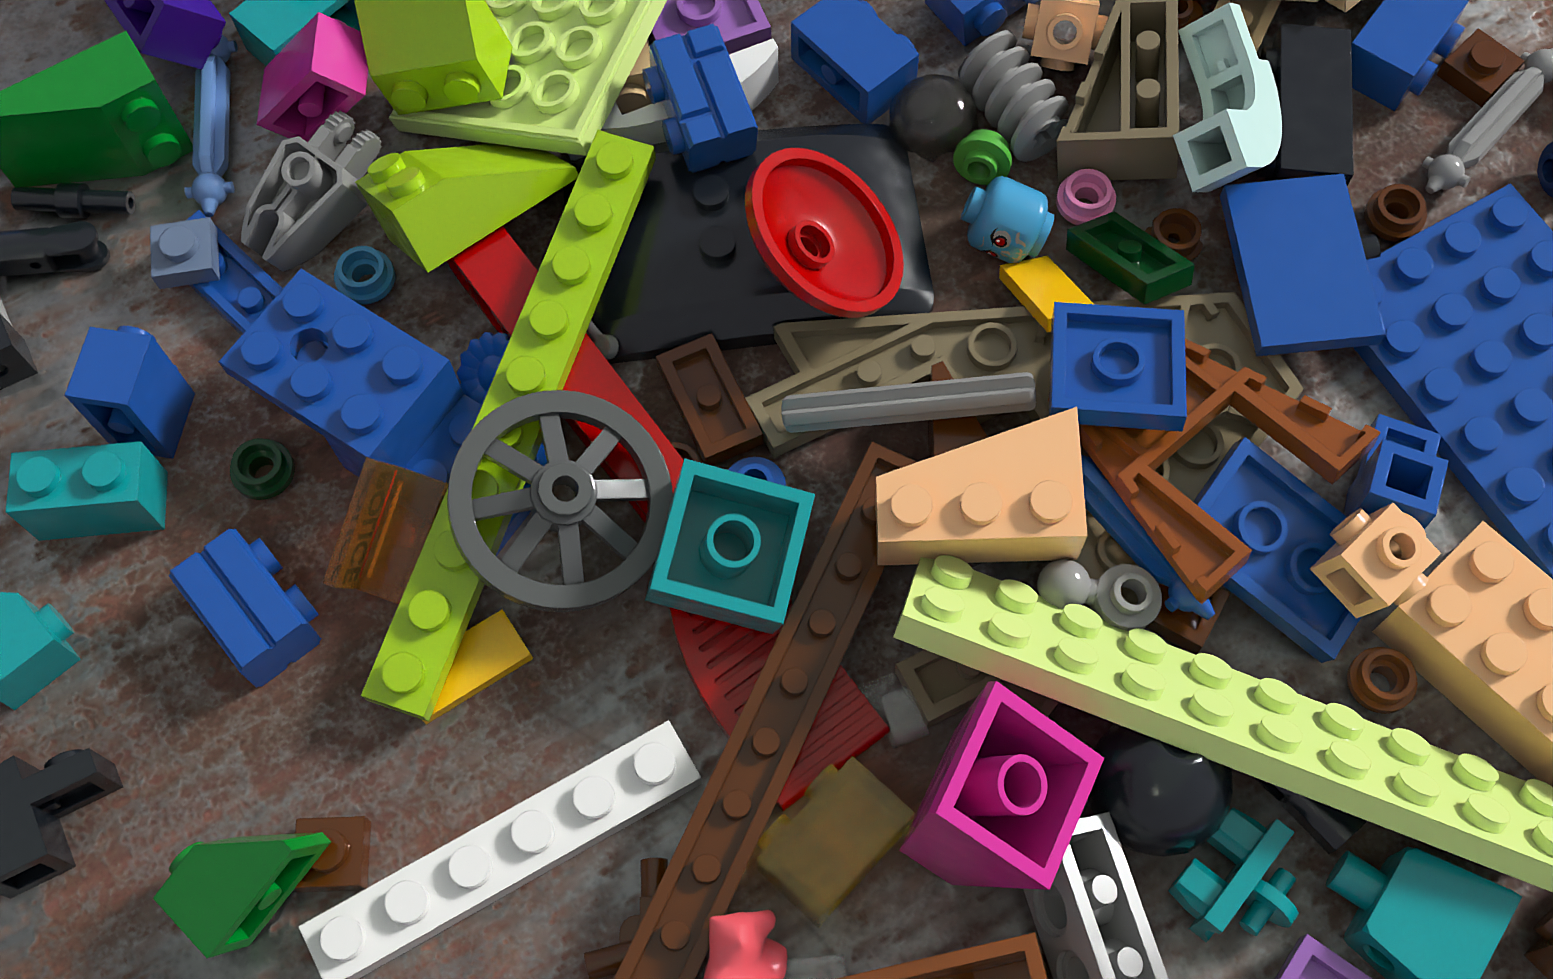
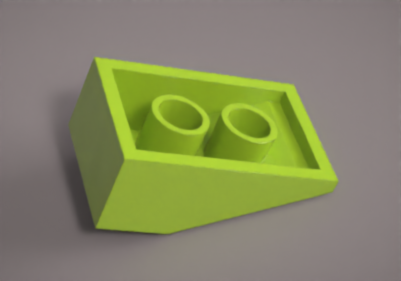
M499 144L411 150L404 151L401 154L390 153L370 164L367 169L368 174L355 181L388 239L429 273L576 180L579 174L575 166L548 151Z

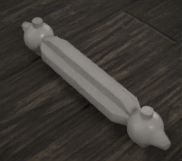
M1553 48L1540 49L1532 54L1524 52L1520 58L1525 60L1523 63L1525 69L1511 75L1450 141L1446 154L1435 159L1428 156L1424 160L1422 167L1428 170L1429 180L1425 188L1428 193L1432 194L1441 189H1452L1457 185L1465 188L1468 185L1471 177L1465 175V169L1475 166L1541 95L1544 83L1553 80Z

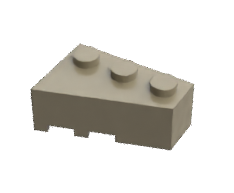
M1178 0L1115 1L1094 51V61L1087 78L1079 86L1075 96L1076 104L1066 127H1062L1056 141L1058 182H1063L1064 179L1081 169L1100 171L1109 180L1177 178L1178 149L1173 135L1179 132Z

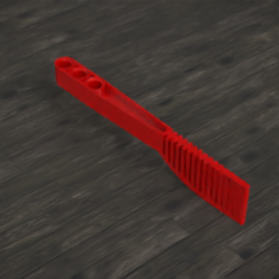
M501 226L446 262L498 333H506L511 338L538 270L506 229ZM586 333L562 390L576 391L599 397L618 406L637 420L660 449L669 470L672 491L674 492L677 477L684 461ZM565 419L586 448L602 432L601 429L593 425ZM620 443L617 444L600 465L610 479H643L634 459ZM628 501L642 521L646 523L647 501ZM791 599L789 600L784 623L793 606ZM670 607L677 644L687 672L702 702L729 740L783 625L773 634ZM842 665L839 666L777 800V805L783 812L890 732L888 725L869 703L865 695L862 694L855 682L848 676Z

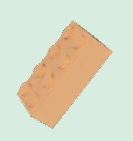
M1482 521L1427 576L1429 579L1427 584L1408 601L1398 605L1372 632L1391 649L1407 656L1415 670L1532 775L1538 780L1553 786V579L1487 523Z

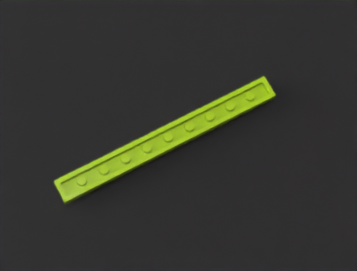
M597 130L473 428L490 412L517 397L535 392L563 389L655 163L656 154L654 146ZM539 420L512 430L503 436L500 441L535 460L542 443ZM484 457L473 481L471 498L477 499L523 489L526 482ZM448 488L361 694L369 702L428 722L485 584L469 568L455 544L448 519ZM513 514L476 521L480 535L495 556Z

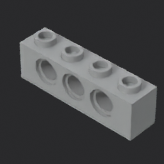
M1107 812L1079 819L1050 890L1023 889L1053 979H1168L1110 813Z

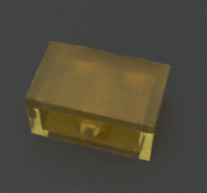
M853 756L840 770L832 764L827 766L813 780L804 793L810 802L793 820L786 814L780 816L765 831L757 844L763 850L757 857L758 871L818 928L909 830L915 815L912 809Z

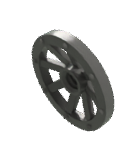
M565 390L541 391L517 397L504 403L485 416L468 434L455 457L450 473L447 496L448 519L455 544L461 556L475 575L490 589L514 603L531 609L547 612H573L590 609L617 598L629 590L649 570L657 556L673 491L669 470L660 449L650 434L630 414L618 406L590 394ZM560 419L581 421L602 430L576 462L569 461ZM539 420L547 464L542 466L500 441V439L522 425ZM620 443L634 459L643 478L594 480L592 474L617 444ZM484 457L531 485L529 488L477 499L471 498L473 481ZM558 485H566L574 491L575 498L568 502L560 501L553 495L552 489ZM647 501L646 523L639 543L630 537L595 503ZM530 510L533 517L502 559L499 560L484 542L478 531L476 521ZM582 524L624 560L611 572L588 582H584L579 536V527ZM549 530L558 532L563 585L537 582L517 573Z

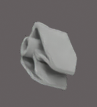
M335 111L334 114H330L329 118L325 119V123L321 124L308 142L299 136L282 140L246 205L241 242L283 272L317 256L368 205L355 181L362 178L373 160L377 159V155L382 147V141L379 140L380 137L366 129V131L362 130L361 133H357L352 138V142L346 146V142L350 140L356 127H354L355 122L353 118L342 111L338 113Z

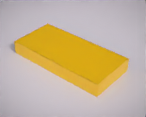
M1048 255L1023 260L1018 263L1000 265L999 279L1047 333L1051 332L1054 302L1094 304Z
M503 609L465 631L429 722L423 720L426 725L533 659Z

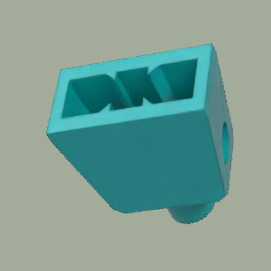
M1406 847L1388 857L1380 870L1352 852L1346 851L1333 867L1325 884L1328 888L1359 907L1344 934V940L1349 947L1385 979H1480L1522 899V896L1513 890L1412 847Z

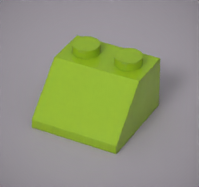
M354 0L370 77L398 115L503 98L513 46L485 0Z

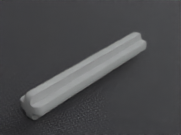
M1029 372L787 395L782 400L781 415L786 431L796 433L1031 411L1035 408L1037 400L1034 377Z

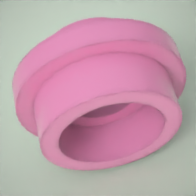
M1081 169L1071 174L1060 184L1056 196V205L1060 214L1067 221L1075 225H1080L1113 212L1116 204V193L1111 181L1105 174L1094 169ZM1085 198L1092 201L1093 204L1083 203L1077 199Z

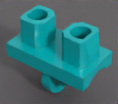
M1232 807L1228 811L1220 829L1207 840L1210 845L1235 863L1227 877L1223 880L1194 858L1187 864L1168 889V892L1179 904L1196 918L1188 929L1207 942L1214 933L1220 934L1223 932L1244 902L1250 907L1239 921V925L1249 934L1257 936L1267 921L1284 928H1290L1298 917L1299 912L1286 895L1295 884L1296 878L1290 872L1280 867L1275 871L1268 883L1261 878L1295 832L1278 819L1264 827L1255 819Z

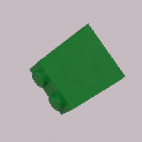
M127 31L119 33L0 91V169L14 187H32L145 176L193 152L191 140Z

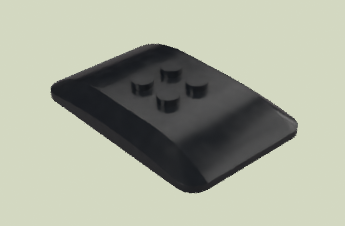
M840 124L758 130L756 151L752 155L730 162L721 161L717 166L694 173L688 170L682 153L672 155L666 142L652 144L651 146L655 147V163L591 321L602 334L613 335L617 339L619 345L618 352L614 358L607 359L610 364L656 359L657 355L711 333L721 351L775 345L777 343L774 339V326L780 323L845 319L846 317H839L818 310L790 293L764 264L750 235L745 211V192L748 180L755 168L765 158L778 150L786 148L814 150L832 157L848 167L876 194L892 219L903 252L904 269L901 285L889 303L877 312L865 317L931 313L934 305V290L907 147L903 136L895 128L885 124ZM586 157L578 159L571 164L575 166L578 174ZM576 180L563 187L565 206Z

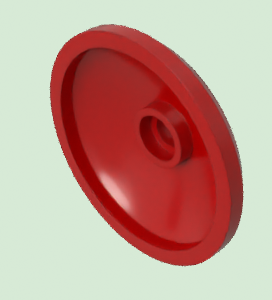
M805 148L778 150L765 158L755 168L748 180L745 192V211L750 235L764 264L790 293L818 310L846 318H859L871 315L894 298L901 285L904 269L900 239L884 205L859 176L834 158Z

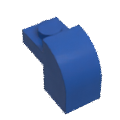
M1378 414L1371 427L1381 433L1374 447L1361 459L1357 477L1348 489L1344 515L1348 517L1360 508L1369 515L1394 503L1402 512L1415 518L1425 529L1437 514L1449 462L1436 456L1441 434Z

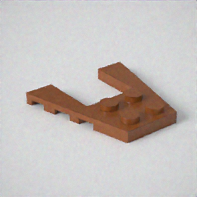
M1185 338L1187 418L1182 432L1079 424L1080 444L1196 600L1202 604L1247 563L1252 549L1155 471L1156 468L1228 406L1233 407L1332 485L1374 447L1381 432L1367 424L1362 430H1358L1329 416L1332 411L1331 407L1306 395L1298 401L1264 385L1267 379L1266 376L1245 366L1238 372L1210 359L1211 350Z

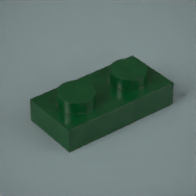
M1115 211L1067 230V251L1144 305L1192 285L1194 263Z

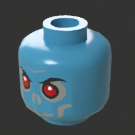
M999 176L995 177L985 190L976 186L973 188L965 203L960 219L970 223L967 230L969 245L1007 263H1018L1027 255L1035 258L1039 254L1051 231L1054 214L1048 212V199L1042 192L1008 177Z

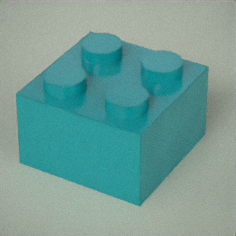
M685 458L677 477L645 601L773 634L784 624L815 494Z

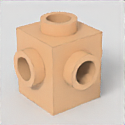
M1041 0L1040 5L1029 3L1022 38L1033 40L1030 56L1041 57V66L1060 71H1073L1075 63L1088 65L1091 49H1096L1108 20V16L1098 14L1100 8L1099 0ZM1060 21H1070L1075 25L1076 34L1072 39L1065 40L1055 37L1053 29Z
M1391 503L1369 515L1360 508L1345 518L1330 533V536L1336 543L1310 570L1355 618H1359L1386 608L1392 603L1396 606L1401 605L1416 595L1429 580L1422 572L1441 552L1426 538L1424 528L1415 518L1402 512L1394 503Z

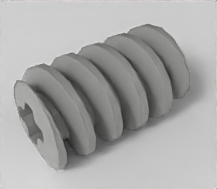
M1003 30L993 34L977 45L962 61L958 69L959 84L966 94L972 96V101L980 111L985 112L984 116L989 124L997 128V133L1006 139L1015 158L1027 162L1047 154L1057 146L1056 141L1060 131L1068 123V119H1062V117L1066 114L1069 104L1064 96L1053 97L1056 90L1054 83L1048 79L1040 80L1043 74L1041 67L1038 63H1028L1030 55L1027 49L1021 46L1015 47L1017 43L1015 34L1012 31Z

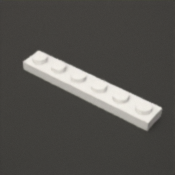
M668 720L298 927L322 979H359L703 784L702 778Z

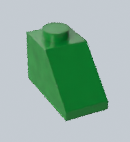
M323 832L241 836L207 843L196 842L185 848L175 857L169 866L170 877L153 899L206 958L241 949L251 945L331 841Z

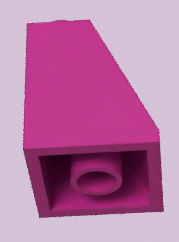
M987 682L954 730L899 851L951 885L1050 890L1104 761V757L999 682Z

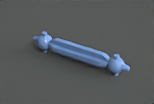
M222 35L217 47L212 49L203 69L197 68L195 72L192 165L198 176L194 179L192 187H185V195L187 199L194 198L201 205L206 217H213L217 207L226 200L227 195L235 192L233 182H225L222 176L229 166L231 73L226 62L229 60L232 52L238 51V46L235 40L228 41L224 35Z

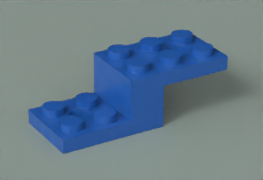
M301 268L219 360L220 365L228 375L323 435L343 467L365 482L369 483L373 470L386 469L387 472V469L390 468L382 493L430 524H433L448 488L455 457L463 441L473 429L482 405L463 393L449 359ZM312 341L328 343L327 351L318 360L313 362L297 360L298 352L305 344ZM541 443L534 461L545 466L547 459L544 445ZM386 472L383 475H379L378 481L373 486L376 487L379 491L381 489ZM526 482L523 489L529 488L531 485ZM530 510L512 515L496 556L530 514Z

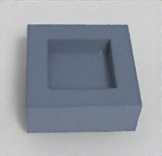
M210 217L150 226L151 278L159 289L220 280L218 229Z

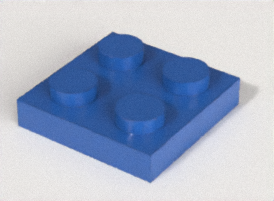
M1054 302L1051 323L1049 416L1077 407L1078 423L1081 425L1182 432L1187 418L1184 310Z

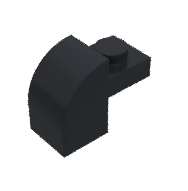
M90 748L60 753L49 759L45 763V769L43 770L37 769L14 755L0 763V895L11 899L76 867L59 818L123 788L114 763Z

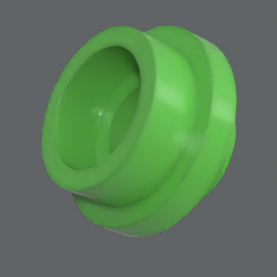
M979 129L969 133L967 137L957 144L953 155V163L958 173L968 181L980 185H988L995 177H1007L1012 165V156L1009 145L1003 136L992 130Z

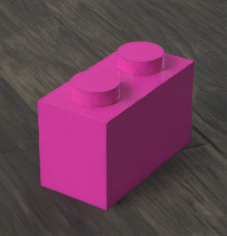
M318 12L264 68L256 125L287 138L299 136L308 142L321 124L325 123V119L329 118L330 114H334L335 111L337 113L339 111L347 113L366 95L368 64L361 32L338 19Z

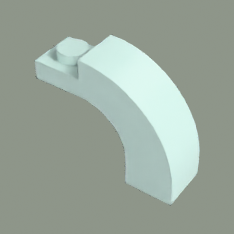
M1230 2L1178 30L1198 86L1203 109L1202 121L1173 135L1192 192H1210L1270 164L1277 156L1281 144L1282 116L1280 101L1269 61L1258 58L1240 5Z

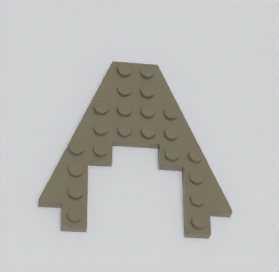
M1235 292L1165 296L1145 305L1137 299L1092 301L1095 305L1184 310L1185 338L1211 350L1210 359L1237 372L1245 366L1267 377L1264 385L1296 400L1304 389L1280 354L1256 357L1246 309ZM1024 306L780 323L774 326V339L795 375L745 397L763 433V440L773 458L835 430L828 429L796 433L786 431L782 421L781 406L783 398L787 395L929 382L931 366L941 361L944 362L953 379L1023 372L1031 373L1035 380L1037 401L1035 408L1031 411H1026V413L1034 422L1049 416L1051 332L1047 333ZM1228 406L1156 468L1155 471L1191 501H1194L1235 442L1246 437L1260 448L1269 435L1233 407ZM999 414L978 415L976 418L981 424ZM1080 444L1081 455L1090 458V456L1087 454V452ZM1085 508L1088 536L1078 559L1073 561L1082 565L1090 578L1097 580L1113 566L1120 564L1138 566ZM1121 587L1123 599L1130 604L1137 605L1138 597L1136 593L1130 588ZM1083 604V605H1082V606H1085V607H1087V608H1090L1089 605H1086V604ZM925 649L895 665L894 672L926 729L972 706L987 682L991 681L999 682L1048 718L1061 703Z

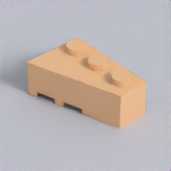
M1077 407L876 476L877 565L918 564L920 558L936 559L940 555L954 556L966 563L1053 561L1058 559L1077 560L1088 536Z

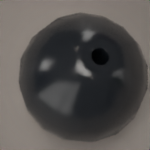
M1118 724L1112 725L1100 738L1094 751L1104 757V761L1091 789L1088 801L1094 815L1110 813L1120 844L1134 852L1164 857L1186 854L1206 842L1220 829L1229 811L1233 794L1232 770L1230 767L1209 760L1201 754L1188 752Z

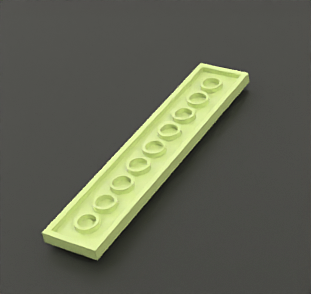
M940 555L936 559L920 558L902 608L894 638L1180 749L1201 754L1207 759L1553 892V786L1537 779H1528L1527 781L1496 770L1490 763L1478 756L1467 753L1457 755L1430 745L1424 738L1410 730L1403 728L1391 730L1365 720L1357 712L1342 704H1323L1297 694L1290 686L1272 678L1260 680L1234 670L1222 659L1211 654L1198 653L1195 655L1171 646L1151 631L1140 628L1130 631L1119 629L1105 622L1096 612L1085 606L1068 604L1064 609L1058 608L1045 601L1030 586L1017 580L1006 579L1001 581L975 571L968 563L957 557Z

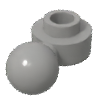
M1058 559L1047 564L1040 572L1037 580L1038 594L1048 603L1064 609L1068 604L1089 605L1090 609L1096 612L1101 619L1122 630L1144 629L1157 617L1162 605V594L1157 581L1149 572L1132 564L1113 566L1097 580L1090 578L1085 568L1079 563L1069 559ZM1121 587L1130 588L1136 593L1138 597L1137 605L1130 604L1123 599Z

